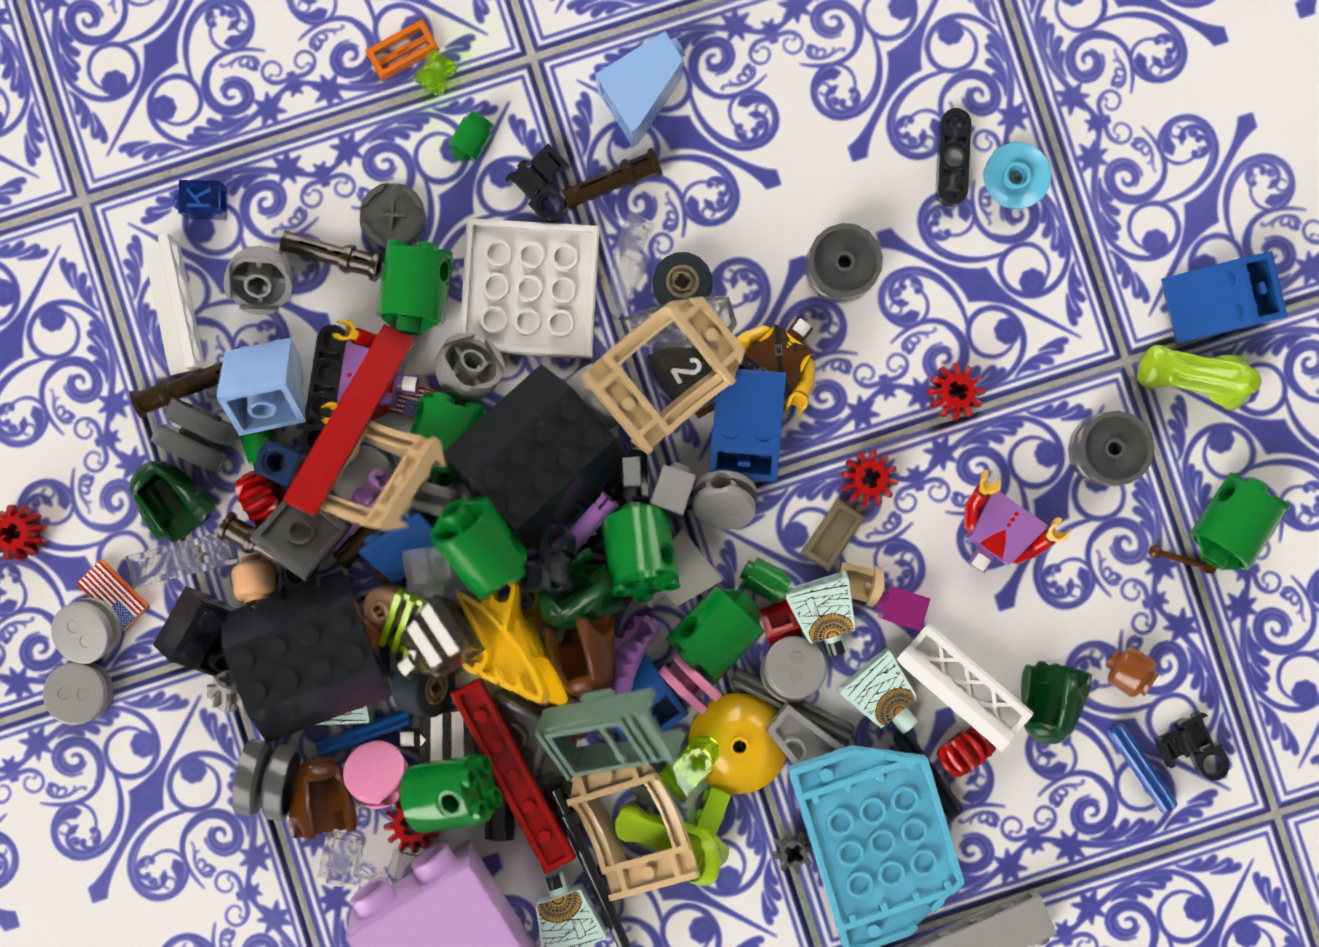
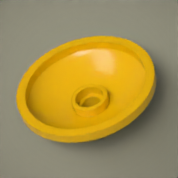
M747 693L724 694L717 702L714 700L708 702L706 705L709 707V710L704 715L697 713L691 724L688 736L689 755L699 776L710 786L731 794L751 793L772 782L782 770L787 758L766 730V726L777 714L774 707L768 702ZM740 740L746 744L742 752L734 751L733 744L736 741Z

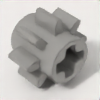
M226 670L218 675H213V684L207 685V698L212 699V707L218 708L223 712H233L239 707L244 708L231 671Z

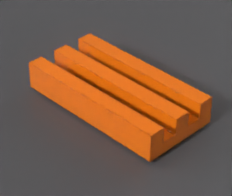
M423 19L365 50L382 82L440 51ZM421 31L424 35L377 60L376 56ZM426 43H429V45L421 48L420 50L412 53L411 55L401 59L400 61L390 65L385 69H382V67L386 66L387 64L408 54L409 52L417 49L418 47Z

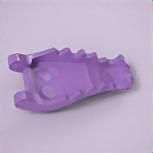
M631 614L629 616L630 627L622 631L619 638L615 636L616 671L612 686L609 689L613 690L616 695L631 692L639 664L648 646L659 632L660 624L655 617L651 618L647 615L638 617ZM574 696V703L581 702L580 698Z

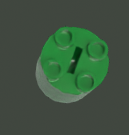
M389 239L385 252L376 315L381 317L390 327L409 335H422L423 332L434 326H442L445 319L453 252L437 249L438 245L431 242L418 241L417 247L407 246V242Z
M424 391L423 396L419 397L410 434L421 435L429 440L431 437H436L440 440L442 451H444L485 415L483 413L485 406L457 400L453 404L454 397ZM445 461L446 467H431V473L426 482L445 487L462 481V479Z
M1230 472L1190 531L1189 536L1199 545L1201 551L1199 556L1215 568L1220 570H1249L1290 509V504L1277 496L1268 494L1267 490L1269 487L1262 481L1253 477L1245 481L1242 477Z
M480 495L470 497L464 501L456 500L442 510L436 524L432 528L431 541L471 593L484 600L506 583H515L525 575L526 569L523 565L526 562L528 553L487 497Z
M632 502L621 506L619 511L610 514L602 521L601 526L613 596H633L634 602L641 603L651 601L656 593L673 591L681 587L669 517L666 510L642 502Z
M715 585L665 639L678 652L684 649L680 656L693 668L700 669L703 667L699 672L714 686L765 630L760 627V607L741 589H721Z
M471 754L410 766L403 775L400 803L408 824L415 832L424 834L488 822L494 814V809L501 806L502 794L500 789L495 787L490 757L488 755L479 756Z

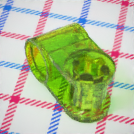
M708 736L695 738L678 755L677 762L668 763L659 774L666 788L682 802L692 794L700 782L711 772L719 756L718 744Z

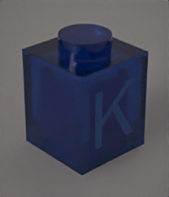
M179 180V189H176L174 192L175 209L178 210V214L186 219L227 220L228 187L222 182L214 180Z

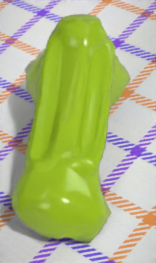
M1154 345L1147 349L1139 362L1136 381L1148 390L1171 386L1204 393L1212 401L1227 410L1238 409L1249 401L1251 394L1256 392L1262 383L1259 372L1251 368L1249 362L1240 355H1221L1215 358L1173 351L1162 345Z
M635 802L625 804L620 808L615 820L616 835L624 842L639 843L660 851L672 848L661 816L650 815ZM683 822L700 877L688 880V882L698 886L713 884L719 876L720 866L728 859L729 848L717 835L712 834L707 829L696 828L697 826Z

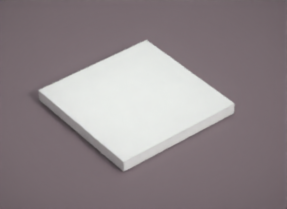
M467 218L460 333L475 334L474 339H478L483 343L487 339L494 344L501 354L592 359L600 226Z

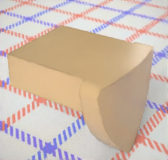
M841 562L839 573L847 571L851 598L866 602V606L873 607L876 605L884 590L883 569L877 566L874 569Z

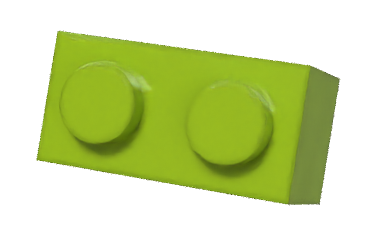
M710 786L709 790L705 789L701 799L704 804L702 809H697L694 821H697L696 828L707 829L712 834L717 835L731 793Z

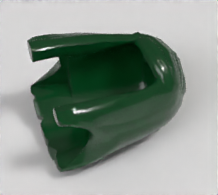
M165 461L147 462L137 468L131 477L130 494L146 527L158 541L166 538L176 543L179 539L187 537L191 530H197L203 525V521L210 517L209 513H212L216 508L205 490L185 472L171 463Z
M590 548L578 552L576 556L568 560V577L576 583L574 588L556 594H550L545 589L538 592L537 604L539 614L549 626L559 630L577 628L576 620L587 618L591 624L626 609L623 596L618 597L612 594L610 576L606 564L584 565L594 557Z
M1038 661L1035 666L1026 664L1021 678V701L1034 713L1024 725L1026 732L1033 739L1043 744H1058L1066 740L1074 731L1087 701L1092 674L1080 669L1074 670V667L1061 666L1058 663L1048 665L1044 661Z

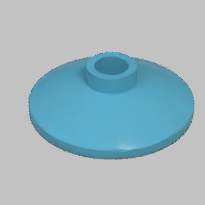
M1022 142L1008 143L999 147L989 157L984 169V183L989 195L998 204L1010 209H1024L1033 206L1045 196L1051 183V169L1045 155L1036 147ZM1011 173L1019 175L1020 182L1018 184L1010 181L1009 176Z

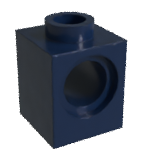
M265 440L264 446L261 447L257 454V464L253 472L290 487L309 454L282 442ZM284 457L285 463L284 467L281 470L280 462L281 459Z

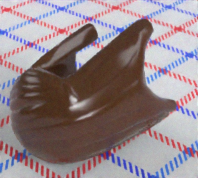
M614 616L604 617L591 624L587 618L576 620L577 628L565 630L560 643L557 641L553 627L543 628L546 649L564 689L569 694L580 698L583 693L609 689L612 686L616 671Z
M315 756L304 761L294 773L289 805V829L292 838L303 837V839L308 840L314 839L316 834L330 833L334 829L339 831L346 829L347 832L357 829V813L352 795L346 788L343 780V769L328 757Z

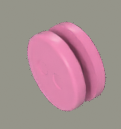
M677 652L672 657L674 663L670 666V669L664 665L659 670V673L693 709L704 715L709 710V707L700 696L705 692L717 702L722 697V693L715 685L713 686L703 677L699 669L689 665L680 656V652Z
M370 741L360 745L349 755L343 769V780L346 788L359 804L371 809H382L400 800L403 775L409 768V765L399 749L391 743Z

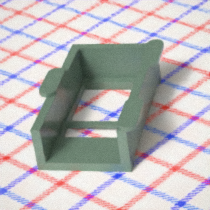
M653 688L618 695L611 689L583 693L580 697L581 702L544 709L535 732V736L567 781L572 780V777L648 765L652 762L658 763V761L667 760L668 763L677 762L685 734L678 729L661 732L650 715L656 694ZM620 726L628 740L615 743L606 728ZM599 729L608 744L597 743L576 747L569 735Z

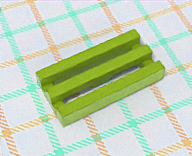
M400 588L395 593L378 645L385 647L388 644L391 646L390 651L397 653L400 650L404 652L402 657L406 658L408 656L409 659L411 653L407 647L415 648L416 643L411 635L407 643L402 640L414 605L419 606L415 621L422 630L425 619L421 611L427 604L430 605L431 603ZM405 599L407 600V603L402 614L396 635L394 637L392 636V632L394 630L403 600Z

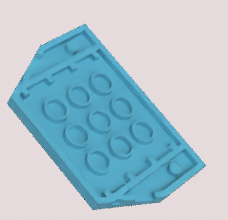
M850 745L787 767L842 947H880L911 936L918 929L917 925L931 911L936 912L944 904L948 896L955 894L965 884L929 760L925 755Z

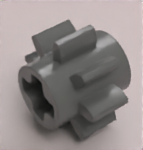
M787 829L785 838L782 840L774 838L776 845L779 846V850L772 852L773 859L782 858L780 864L782 871L786 870L789 866L794 868L796 874H799V866L803 863L807 865L812 864L811 860L807 857V852H811L812 847L811 844H803L806 837L804 832H801L796 837L792 836L790 830ZM796 845H798L797 847L800 854L798 856L792 854L788 858L786 848L789 847L793 849Z

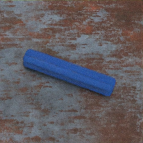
M398 710L377 718L370 723H364L316 742L317 753L319 756L330 757L409 727L413 724L412 715Z
M1121 723L1111 727L1108 730L1109 737L1157 808L1164 814L1174 810L1178 805L1177 801L1127 727Z

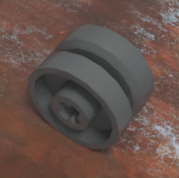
M840 223L827 227L815 238L805 257L804 272L808 285L819 297L832 303L845 304L858 300L876 283L882 271L883 255L879 242L868 230L856 224ZM840 258L847 260L846 265L849 267L842 268L838 263Z
M172 397L164 413L170 421L181 426V428L179 429L168 424H158L150 439L151 442L186 461L220 473L227 456L223 450L211 444V441L223 446H233L239 435L233 424L199 405H191Z
M1122 411L1101 413L1085 419L1078 424L1071 434L1068 445L1070 464L1077 475L1090 484L1102 487L1129 484L1142 477L1152 463L1155 450L1152 434L1146 424L1135 415ZM1111 444L1113 450L1109 452L1108 447Z
M256 739L247 741L238 762L233 786L232 805L235 814L253 817L262 807V812L266 819L282 822L287 819L292 779L296 769L301 764V753L298 746L280 744L272 751L269 742L266 743V741Z

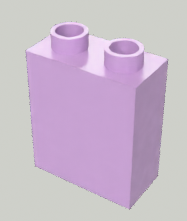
M470 840L452 850L446 842L436 843L425 849L412 861L411 868L414 871L413 873L392 885L386 877L376 878L361 887L350 900L353 908L350 911L346 940L351 947H537Z

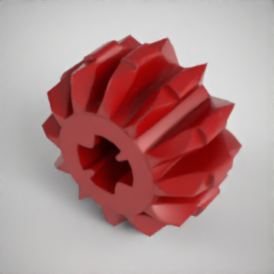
M958 363L952 364L950 372L945 366L939 368L938 371L941 378L932 376L929 379L937 388H931L926 391L928 396L937 397V400L930 403V407L935 408L942 405L943 407L939 412V416L942 418L946 417L951 410L953 421L960 419L961 412L966 417L972 416L973 412L970 406L979 408L982 405V402L974 396L985 394L984 388H975L974 385L982 380L981 376L978 375L970 379L972 367L967 366L960 373ZM950 384L953 387H961L962 393L958 394L961 396V399L957 396L951 398L949 391L953 388L949 387Z
M876 450L869 452L868 461L862 451L857 452L856 458L859 465L855 461L847 459L845 464L853 471H842L840 473V477L850 478L851 483L842 486V490L847 491L854 488L855 491L849 498L852 502H855L862 494L861 504L863 507H868L871 496L877 506L881 505L882 498L880 493L887 498L893 496L892 491L886 485H898L897 479L888 478V474L897 471L896 466L884 468V465L889 460L887 455L882 456L876 462ZM866 469H870L869 473L875 472L877 479L872 481V488H869V483L863 484L861 478L866 476Z
M252 470L236 480L235 492L238 495V502L242 505L243 511L246 512L249 520L254 521L255 525L260 526L283 501L285 493L281 488V484Z
M8 505L6 512L0 511V553L3 552V559L6 561H11L14 558L17 561H26L28 554L36 556L39 553L36 544H45L47 542L44 537L40 536V532L46 531L48 527L37 524L42 515L40 513L31 514L29 506L18 508L16 505ZM15 528H17L16 531L21 532L19 538H17L18 535L13 534Z
M970 725L941 745L936 755L945 771H948L952 777H962L992 756L996 746Z
M400 800L394 804L397 811L391 809L386 811L385 815L394 822L384 824V830H394L395 832L388 838V841L393 843L399 838L401 842L398 850L401 852L407 848L408 843H410V849L413 854L419 851L420 844L427 849L432 846L429 837L438 838L440 835L439 831L422 834L409 830L410 825L406 821Z

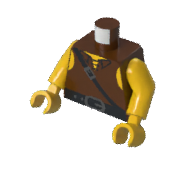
M797 317L787 331L774 324L771 328L761 325L741 333L736 339L744 347L745 353L742 364H739L738 367L747 370L786 373L784 401L786 403L783 409L787 411L790 405L796 406L799 409L797 417L800 418L808 406V398L814 387L816 364L810 358L813 351L803 344L813 330L812 326Z

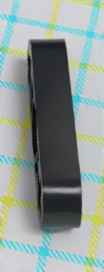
M960 108L948 110L942 116L938 127L935 194L937 200L946 207L959 205L968 194L971 118L965 110ZM953 117H956L957 122L963 124V127H960L957 131L956 141L945 143V139L950 141L953 133L952 127L947 126V123ZM956 149L961 153L962 163L959 166L953 167L945 162L944 154L947 150ZM943 172L947 174L962 173V176L957 175L954 178V188L959 189L960 193H957L953 199L949 198L948 192L943 191L950 184V175L943 176Z

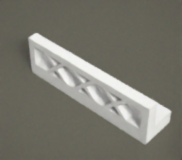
M165 234L158 236L159 242L144 245L143 249L170 376L175 377L206 368L180 242L172 236Z
M929 623L896 659L900 665L1001 752L1034 714ZM927 635L938 644L940 656H927L918 648ZM947 661L960 662L965 667L966 678L954 679L948 674ZM961 684H967V689ZM973 684L987 685L991 689L992 701H980L974 696ZM999 707H1012L1022 717L1011 728L1000 718Z

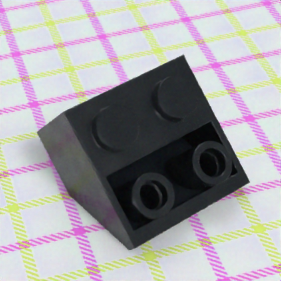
M185 586L153 646L170 662L211 676L230 670L222 648L221 623L227 621L226 612L236 608L214 596Z

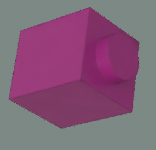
M887 585L886 591H883L875 605V610H879L877 617L921 631L930 598Z

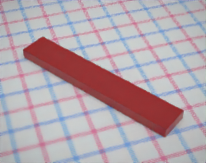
M386 324L382 326L283 498L285 503L313 517L317 516L415 343L414 338Z
M480 676L451 691L450 695L481 754L490 757L493 777L544 873L547 874L576 859L568 839L483 678Z

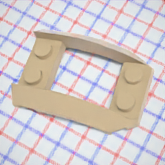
M703 297L671 301L622 338L583 373L581 377L585 388L590 389L632 438L630 442L646 454H650L654 450L653 447L665 436H669L700 407L736 382V372L738 365L742 364L745 349ZM675 321L714 370L697 381L658 413L621 369L620 365L653 336Z
M370 421L342 472L347 464L358 455L360 451L359 446L362 441L403 459L372 508L346 501L329 493L321 510L352 523L384 531L409 527L400 520V517L411 507L412 498L416 491L429 478L432 466L446 467L441 442L436 437H431L429 440L421 435L401 432ZM342 472L340 473L331 491L339 485L342 479Z
M649 764L572 777L570 783L573 782L567 804L574 808L589 836L601 873L606 875L611 893L608 895L610 902L700 877L681 815L663 781ZM644 784L660 812L672 848L627 860L620 839L616 835L615 827L598 797Z

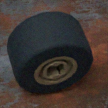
M676 252L666 256L657 265L653 274V293L657 302L662 307L671 301L703 297L708 301L712 291V274L708 265L699 256L689 252Z
M418 653L417 663L412 655L409 658V661L415 668L406 676L397 667L392 681V695L394 703L401 711L433 718L439 716L447 709L452 701L450 692L455 690L456 682L453 667L447 660L440 659L441 662L431 668L424 655Z

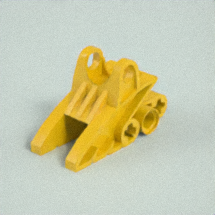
M517 582L507 583L511 588V592L506 602H500L498 599L499 589L495 590L489 598L484 600L466 593H457V598L465 614L456 627L465 640L459 644L457 639L454 638V643L459 651L451 656L439 657L440 659L461 663L468 672L481 676L490 682L501 685L540 704L547 705L548 701L558 706L574 703V696L564 689L539 635L542 621L537 604L539 591L533 593L535 601L529 609H524L521 604L523 596L520 594V587ZM424 621L421 631L434 649L438 639L428 623ZM443 625L449 634L453 625Z

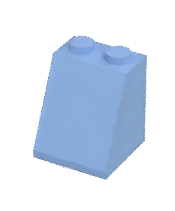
M666 31L595 74L599 95L632 147L639 144L682 79L683 65H685L682 57L685 56V52L679 41L675 37L670 39Z
M291 338L277 339L268 343L243 346L239 349L225 351L217 389V399L239 436L306 422L301 356Z

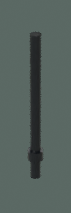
M556 786L549 790V794L559 814L556 818L562 830H566L616 946L632 947L612 901H609L607 889L578 826L580 819L574 808L571 809L568 806L562 787Z

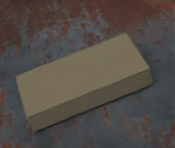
M837 498L800 554L829 572L866 516Z

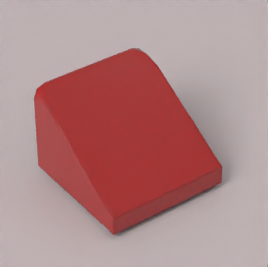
M787 600L759 609V614L771 647L778 640L785 637H802L800 625Z

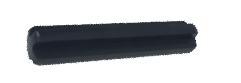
M900 731L893 737L894 743L901 752L926 756L909 731L904 734ZM929 760L943 811L948 818L952 819L963 811V806Z

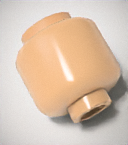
M248 555L242 557L241 563L232 568L231 579L234 596L238 601L244 602V605L250 604L251 607H255L256 601L277 593L276 572L271 561L261 559L260 555Z
M386 583L370 591L364 600V616L382 630L395 593L400 588L405 589L402 585ZM404 600L395 627L399 626L402 614L404 612L406 606Z

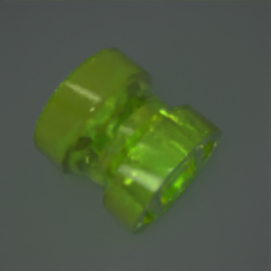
M430 49L424 58L425 66L417 70L413 80L427 91L441 97L447 88V78L454 76L458 66L446 56Z

